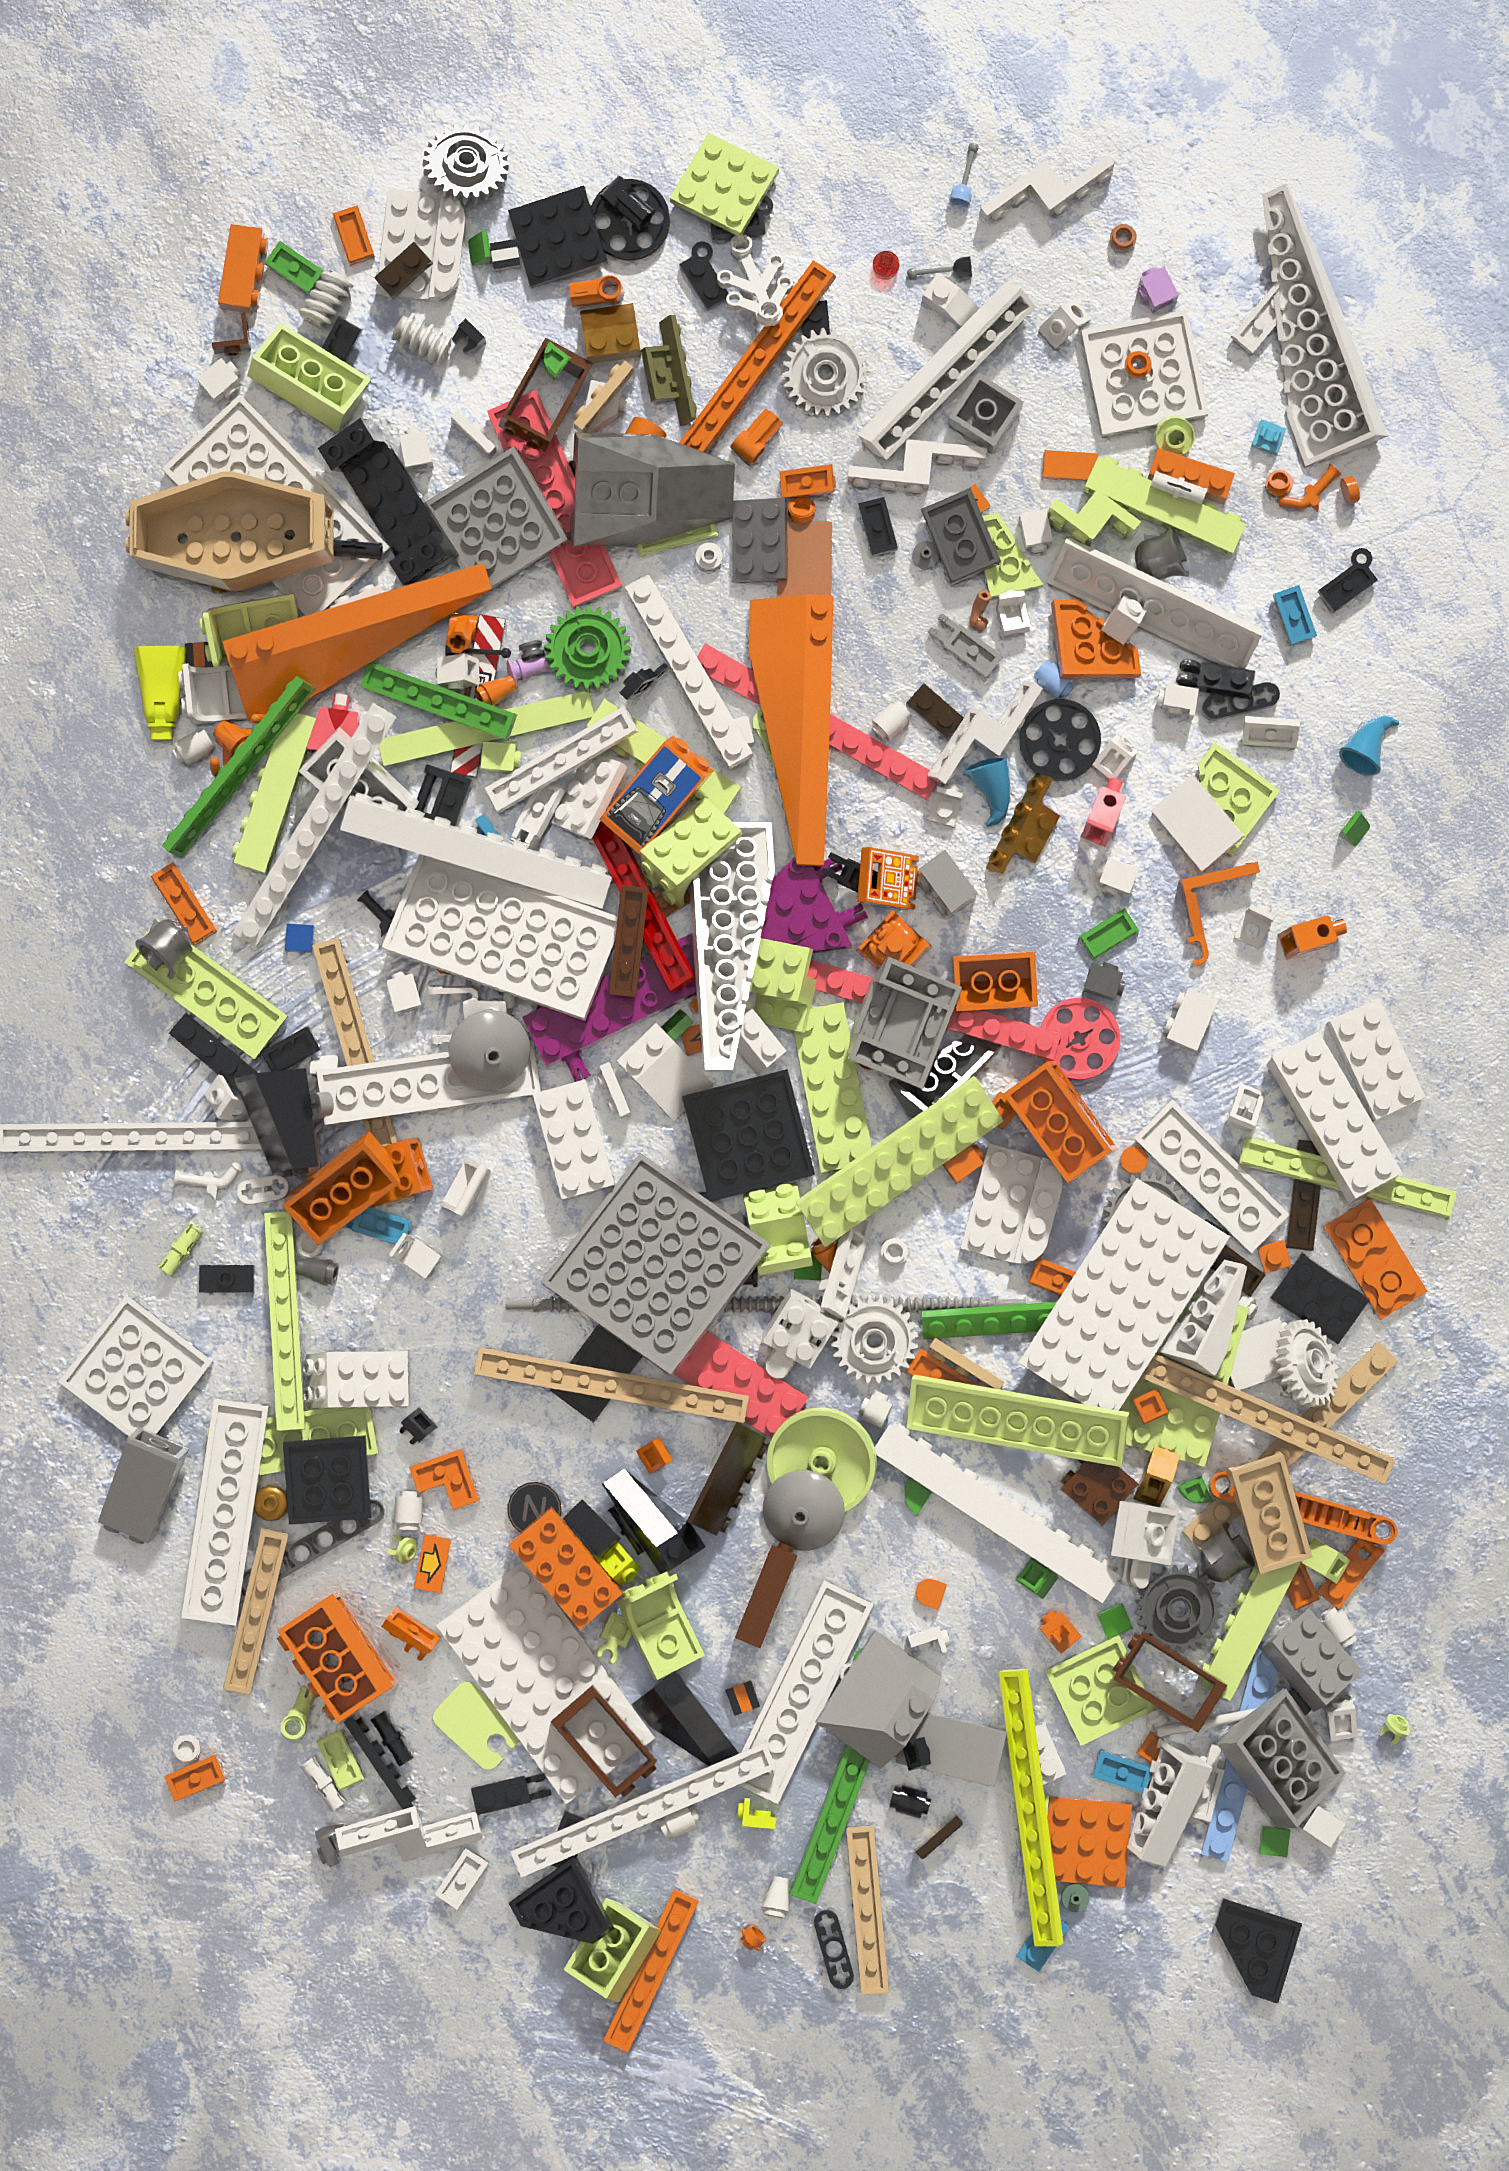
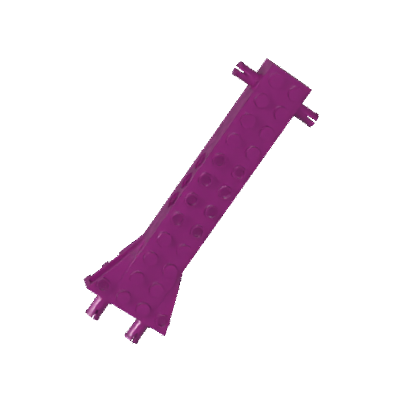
M794 857L773 878L760 938L813 949L812 953L852 949V944L846 934V928L867 919L868 916L865 911L854 915L864 909L861 902L841 913L835 912L821 884L823 882L822 879L828 877L821 873L823 867L796 865ZM830 858L824 860V868H829L835 871V873L843 870L841 863L831 866L835 862L831 861ZM691 933L677 941L695 974L693 936ZM649 954L641 958L637 997L609 994L610 973L602 977L585 1021L538 1004L535 1011L523 1016L522 1019L546 1067L549 1068L560 1062H566L574 1082H578L582 1079L577 1070L581 1071L584 1079L591 1076L580 1056L582 1051L697 995L696 979L677 992H671L652 955Z

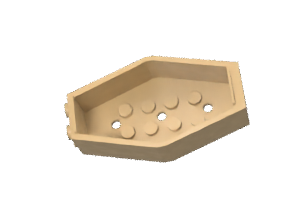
M233 471L219 472L130 501V510H126L125 513L126 525L130 526V537L125 539L126 552L129 553L140 567L230 591H243L334 561V508L325 495ZM288 531L295 532V537L292 540L285 538ZM237 532L240 533L241 539L238 542L232 541V535ZM182 534L188 536V540L185 543H179L178 541L179 536Z

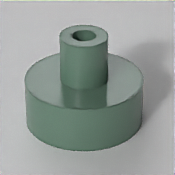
M1073 1883L1063 1889L1061 1900L1069 1911L1080 1912L1089 1903V1893L1084 1886Z

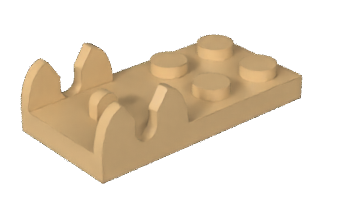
M1279 1451L1272 1456L1235 1468H1227V1476L1235 1489L1233 1497L1242 1514L1258 1573L1261 1575L1312 1558L1284 1455Z

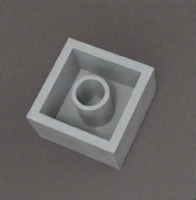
M978 372L950 414L948 425L993 453L1021 411L1024 401Z
M943 850L918 869V880L916 882L925 894L930 892L933 896L934 902L932 904L941 916L946 914L948 918H951L976 899L977 891L946 850Z

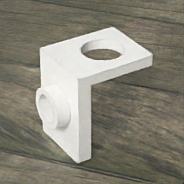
M1072 299L1061 305L1038 330L1056 349L1078 327L1089 322L1092 318L1075 299ZM1071 308L1077 310L1081 315V318L1077 317L1072 312Z
M1251 904L1247 908L1234 938L1258 949L1275 915L1270 913L1271 910L1261 904H1256V906ZM1248 923L1258 925L1260 929L1258 937L1254 939L1248 938L1244 934V927Z
M217 1075L205 1093L217 1118L233 1122H245L249 1117L246 1109L239 1115L232 1114L236 1107L244 1105L242 1098L234 1097L224 1077Z
M405 1233L402 1234L389 1254L391 1258L401 1261L425 1279L429 1278L442 1259V1256L424 1243Z

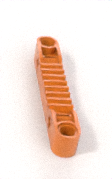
M1227 1472L1213 1474L1208 1481V1489L1212 1496L1236 1504L1233 1497L1235 1489L1227 1476ZM1222 1477L1226 1478L1230 1483L1229 1490L1223 1494L1216 1489V1482ZM1294 1491L1302 1522L1305 1524L1382 1545L1392 1543L1397 1536L1398 1529L1396 1524L1387 1517ZM1380 1523L1386 1524L1389 1529L1387 1537L1383 1539L1378 1538L1375 1532L1377 1525Z

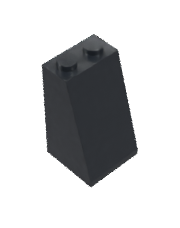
M306 1068L261 1072L235 1078L236 1086L271 1172H282V1177L308 1174L309 1168L318 1167Z

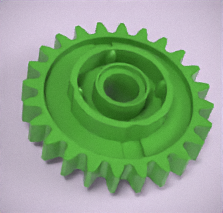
M587 605L586 611L582 612L579 606H576L575 614L566 610V619L558 616V626L550 625V630L553 634H546V640L550 643L544 645V651L550 653L545 656V659L548 662H553L549 666V670H557L556 680L565 678L564 686L574 683L575 691L581 685L584 686L585 692L589 691L590 686H594L596 691H599L601 683L608 688L610 687L609 679L618 681L619 676L617 672L625 673V667L622 663L630 662V658L625 655L631 653V647L625 645L630 642V636H623L626 632V626L618 627L620 619L618 617L611 620V611L602 615L601 607L592 612L590 605ZM585 644H591L595 650L587 654L582 652L580 648Z

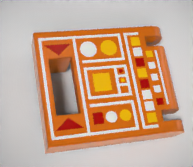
M873 847L862 848L857 902L902 910H915V904L909 903V899H916L918 866H912V862H919V856ZM874 863H878L876 889L871 888Z

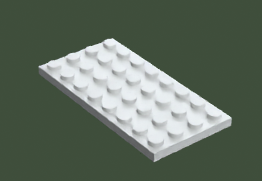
M240 394L162 468L177 486L219 472L233 471L325 495L334 508V540L351 541L354 538L359 539V542L382 543V556L390 550V547ZM288 531L285 538L292 540L295 537V532ZM238 532L232 535V541L238 542L241 539V534ZM334 556L333 562L271 582L284 595L295 593L298 609L304 616L328 609L378 559L358 558L357 560H351L350 557Z
M419 854L383 942L382 949L585 1021L614 950L618 916L555 894Z
M1137 1178L1018 1363L1084 1405L1120 1411L1229 1241L1230 1236Z
M523 1562L436 1625L566 1804L597 1782L599 1778L551 1724V1721L590 1686L594 1685L645 1745L655 1739L649 1728L600 1661L595 1657L562 1609ZM595 1698L564 1724L606 1774L639 1750Z

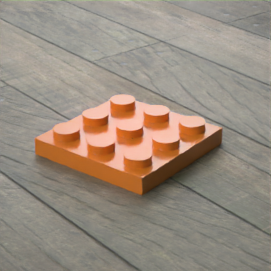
M1049 1796L1047 1819L1055 1881L1125 1888L1132 1804Z

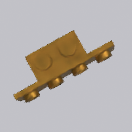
M1035 774L1028 782L1027 790L1022 800L1016 805L1011 821L1002 831L1001 839L996 849L989 856L986 869L1003 874L1014 852L1029 862L1036 863L1060 817L1059 814L1041 803L1053 778Z

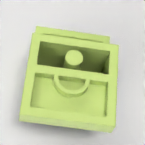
M1098 489L1078 514L1058 499L1053 501L1047 513L1050 526L1059 532L1064 530L1071 536L1070 538L1089 547H1092L1108 525L1112 526L1111 531L1121 539L1126 537L1131 540L1141 521Z
M760 938L749 992L757 995L754 1011L765 1025L805 1033L817 980L807 976L813 949Z
M797 1183L781 1184L775 1187L743 1193L750 1230L771 1244V1248L757 1265L758 1274L764 1275L812 1266L804 1216L795 1201L800 1199Z

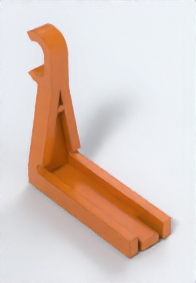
M1258 862L1245 863V865L1179 880L1192 936L1186 941L1189 943L1199 942L1202 951V957L1198 960L1194 959L1191 964L1201 965L1209 957L1196 892L1192 893L1191 889L1260 873Z

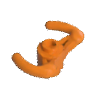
M253 714L251 721L258 724L265 715ZM228 720L220 722L215 727L213 736L216 738L215 742L222 747L223 766L232 758L236 748L243 744L251 734L252 728H240L236 723H230ZM213 757L210 759V771L216 778L221 768L219 759Z

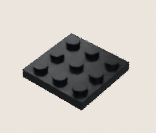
M584 185L508 210L531 288L608 264L587 189Z
M366 1435L283 1442L289 1525L372 1518Z

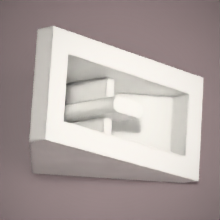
M1240 1083L1225 1123L1249 1133L1253 1131L1266 1093Z

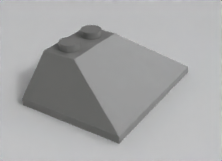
M887 957L869 983L850 1032L848 1059L923 1089L962 987Z
M874 1630L815 1720V1723L879 1769H882L906 1746L934 1703L941 1677L877 1630Z

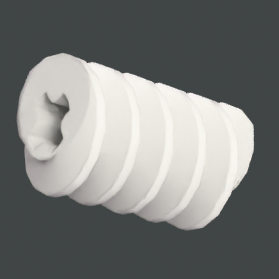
M332 270L321 273L324 281H317L315 283L319 291L311 290L310 296L313 300L306 299L304 302L308 309L300 308L299 314L304 320L324 331L322 323L329 325L332 323L327 315H337L333 305L341 307L343 305L338 297H348L344 287H354L348 279Z
M414 312L408 318L404 315L397 323L391 339L396 341L400 338V344L402 346L409 344V350L412 352L419 349L418 355L420 357H425L428 354V362L433 363L437 360L438 367L445 359L451 347L452 336L449 335L443 340L442 329L433 334V324L425 329L423 328L425 319L422 318L419 322L415 323L416 314Z

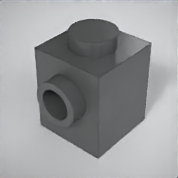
M1103 962L1102 966L1092 963L1082 992L1114 1001L1116 995L1122 996L1126 981L1122 980L1123 972L1118 971V966Z

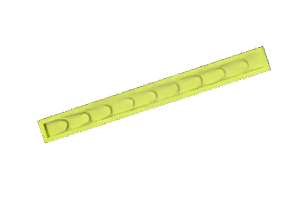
M1028 1669L1003 1670L999 1672L1034 1946H1060L1064 1942Z

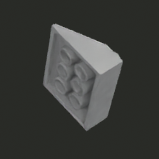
M1282 1689L1233 1725L1217 1743L1276 1828H1297L1346 1774L1287 1689Z

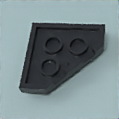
M572 1857L509 1902L521 1927L594 1944L615 1929L578 1858Z
M1222 1898L1214 1925L1252 1996L1278 2004L1302 1923Z

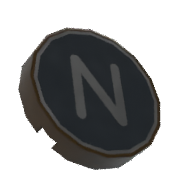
M527 1482L519 1486L511 1494L507 1504L508 1518L512 1526L519 1532H522L551 1506L561 1516L560 1498L557 1492L547 1484Z

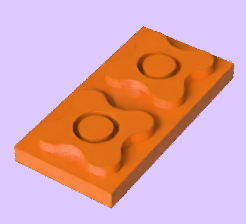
M1371 1198L1323 1226L1364 1295L1370 1299L1369 1303L1380 1320L1428 1292Z

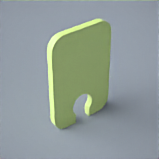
M471 1682L459 1684L433 1714L436 1726L484 1769H493L503 1759L498 1753L489 1750L487 1740L491 1735H502L511 1748L519 1742L518 1737L491 1700Z

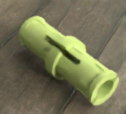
M189 1222L177 1241L172 1242L170 1245L172 1248L158 1265V1268L172 1277L185 1257L188 1258L191 1255V1249L204 1232Z

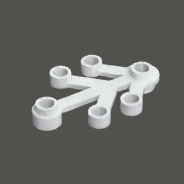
M742 234L741 237L736 235L731 240V252L741 260L749 281L733 275L729 270H722L717 275V283L724 289L732 286L756 296L758 303L742 298V295L738 292H730L726 297L727 307L734 311L741 308L754 313L760 324L774 326L782 319L783 311L780 304L785 295L789 294L793 288V279L787 275L779 277L777 289L769 300L766 291L776 273L784 268L783 256L780 254L770 255L768 265L760 278L750 255L752 252L751 238L745 234ZM743 247L745 250H738V248ZM773 261H779L780 264H779V265H773L772 262H773ZM723 277H728L730 280L722 281L721 279ZM782 283H788L789 286H788V287H783V286H781V284H782ZM737 299L739 302L732 303L730 300ZM766 313H772L773 315H772V316H766L765 314H766Z

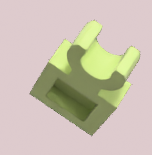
M610 1612L599 1635V1638L605 1640V1644L596 1650L595 1657L600 1658L603 1651L607 1650L611 1654L609 1664H613L618 1658L617 1647L625 1649L632 1635L623 1616Z

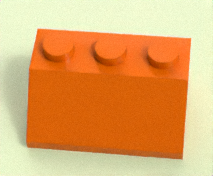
M1035 951L952 955L953 983L962 987L955 1005L956 1011L1038 1007Z

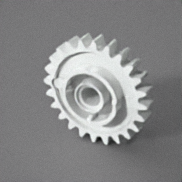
M821 328L820 335H816L813 330H810V338L808 339L804 335H800L802 343L792 342L795 351H786L790 361L782 362V364L788 367V371L782 372V376L789 377V380L783 384L784 387H792L788 394L789 397L797 395L798 398L795 404L799 405L805 402L804 410L808 411L811 407H814L816 415L819 414L821 409H824L825 414L829 416L831 408H834L836 413L839 414L841 405L849 409L848 401L850 399L858 401L855 393H864L860 383L868 382L866 378L862 377V373L869 371V368L861 366V363L866 361L867 358L858 356L862 348L852 347L855 342L853 338L846 342V333L844 332L837 337L836 329H832L829 335L826 334L824 328ZM823 364H828L832 368V375L828 379H821L818 376V369Z
M869 1295L867 1302L864 1303L859 1297L857 1300L858 1305L853 1306L851 1303L849 1304V1312L846 1314V1318L838 1320L837 1327L839 1329L834 1330L831 1334L837 1337L836 1340L831 1341V1346L838 1347L833 1352V1356L842 1357L838 1363L839 1367L848 1365L846 1374L848 1375L855 1371L856 1380H859L864 1375L866 1376L867 1383L870 1382L872 1377H875L879 1384L882 1376L891 1381L892 1372L900 1376L901 1371L899 1367L909 1368L906 1359L915 1358V1355L910 1350L918 1348V1344L912 1341V1339L918 1337V1333L911 1331L916 1326V1323L907 1322L911 1316L910 1312L902 1314L903 1305L900 1304L897 1307H893L892 1298L887 1303H884L883 1297L880 1295L878 1300L874 1302L871 1295ZM871 1333H878L882 1336V1341L880 1344L873 1346L866 1341L867 1337Z
M1307 1319L1297 1320L1284 1325V1330L1279 1331L1281 1338L1276 1339L1280 1347L1275 1348V1351L1279 1354L1276 1362L1281 1366L1278 1373L1283 1374L1282 1384L1287 1383V1393L1293 1392V1400L1299 1399L1300 1406L1306 1405V1408H1314L1325 1405V1403L1330 1402V1397L1335 1396L1333 1389H1336L1337 1385L1334 1380L1339 1379V1376L1334 1371L1338 1368V1365L1333 1362L1336 1355L1330 1352L1332 1344H1327V1335L1322 1336L1321 1328H1315V1323H1308Z

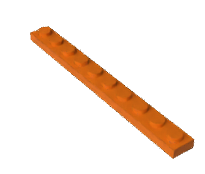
M814 260L811 262L780 304L783 311L781 321L774 326L763 327L679 441L680 444L708 453L837 278L834 273Z

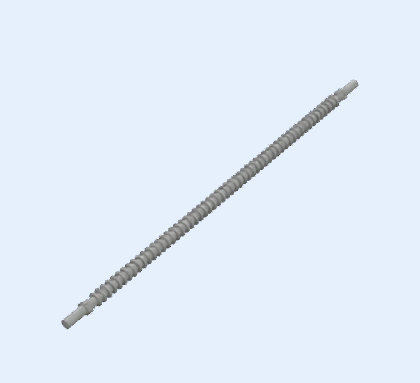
M533 1296V1299H506V1309H533V1312L550 1309L551 1313L554 1309H557L559 1313L562 1309H565L567 1313L570 1309H573L575 1313L577 1312V1309L559 1296L558 1299H554L553 1296H550V1299H544L540 1296ZM734 1296L724 1308V1312L727 1313L731 1309L735 1313L739 1309L743 1313L747 1309L751 1313L755 1309L759 1313L763 1309L767 1313L771 1309L774 1313L784 1298L780 1296V1299H776L775 1296H772V1299H768L767 1296H764V1299H760L759 1296H756V1299H752L751 1296H748V1299H744L741 1296L740 1299H736ZM812 1296L811 1300L821 1305L823 1296H820L819 1299H815V1296ZM852 1296L850 1303L853 1306H857L858 1299H855V1297ZM860 1296V1299H861L864 1303H866L867 1300H868V1297H867V1299H863V1297ZM875 1296V1299H873V1301L876 1302L879 1297ZM883 1296V1302L887 1303L890 1299ZM891 1296L893 1307L902 1304V1310L905 1309L907 1312H910L913 1309L916 1313L920 1309L926 1311L928 1309L942 1310L1026 1304V1299H998V1296H992L987 1299H982L981 1296L978 1299H974L973 1296L970 1299H966L965 1296L962 1299H958L957 1296L954 1299H950V1296H947L946 1299H942V1296H939L938 1299H934V1296H931L930 1299H926V1296H923L922 1299H918V1296H915L914 1299H910V1296H907V1299H903L902 1296H899V1299H895L894 1296Z

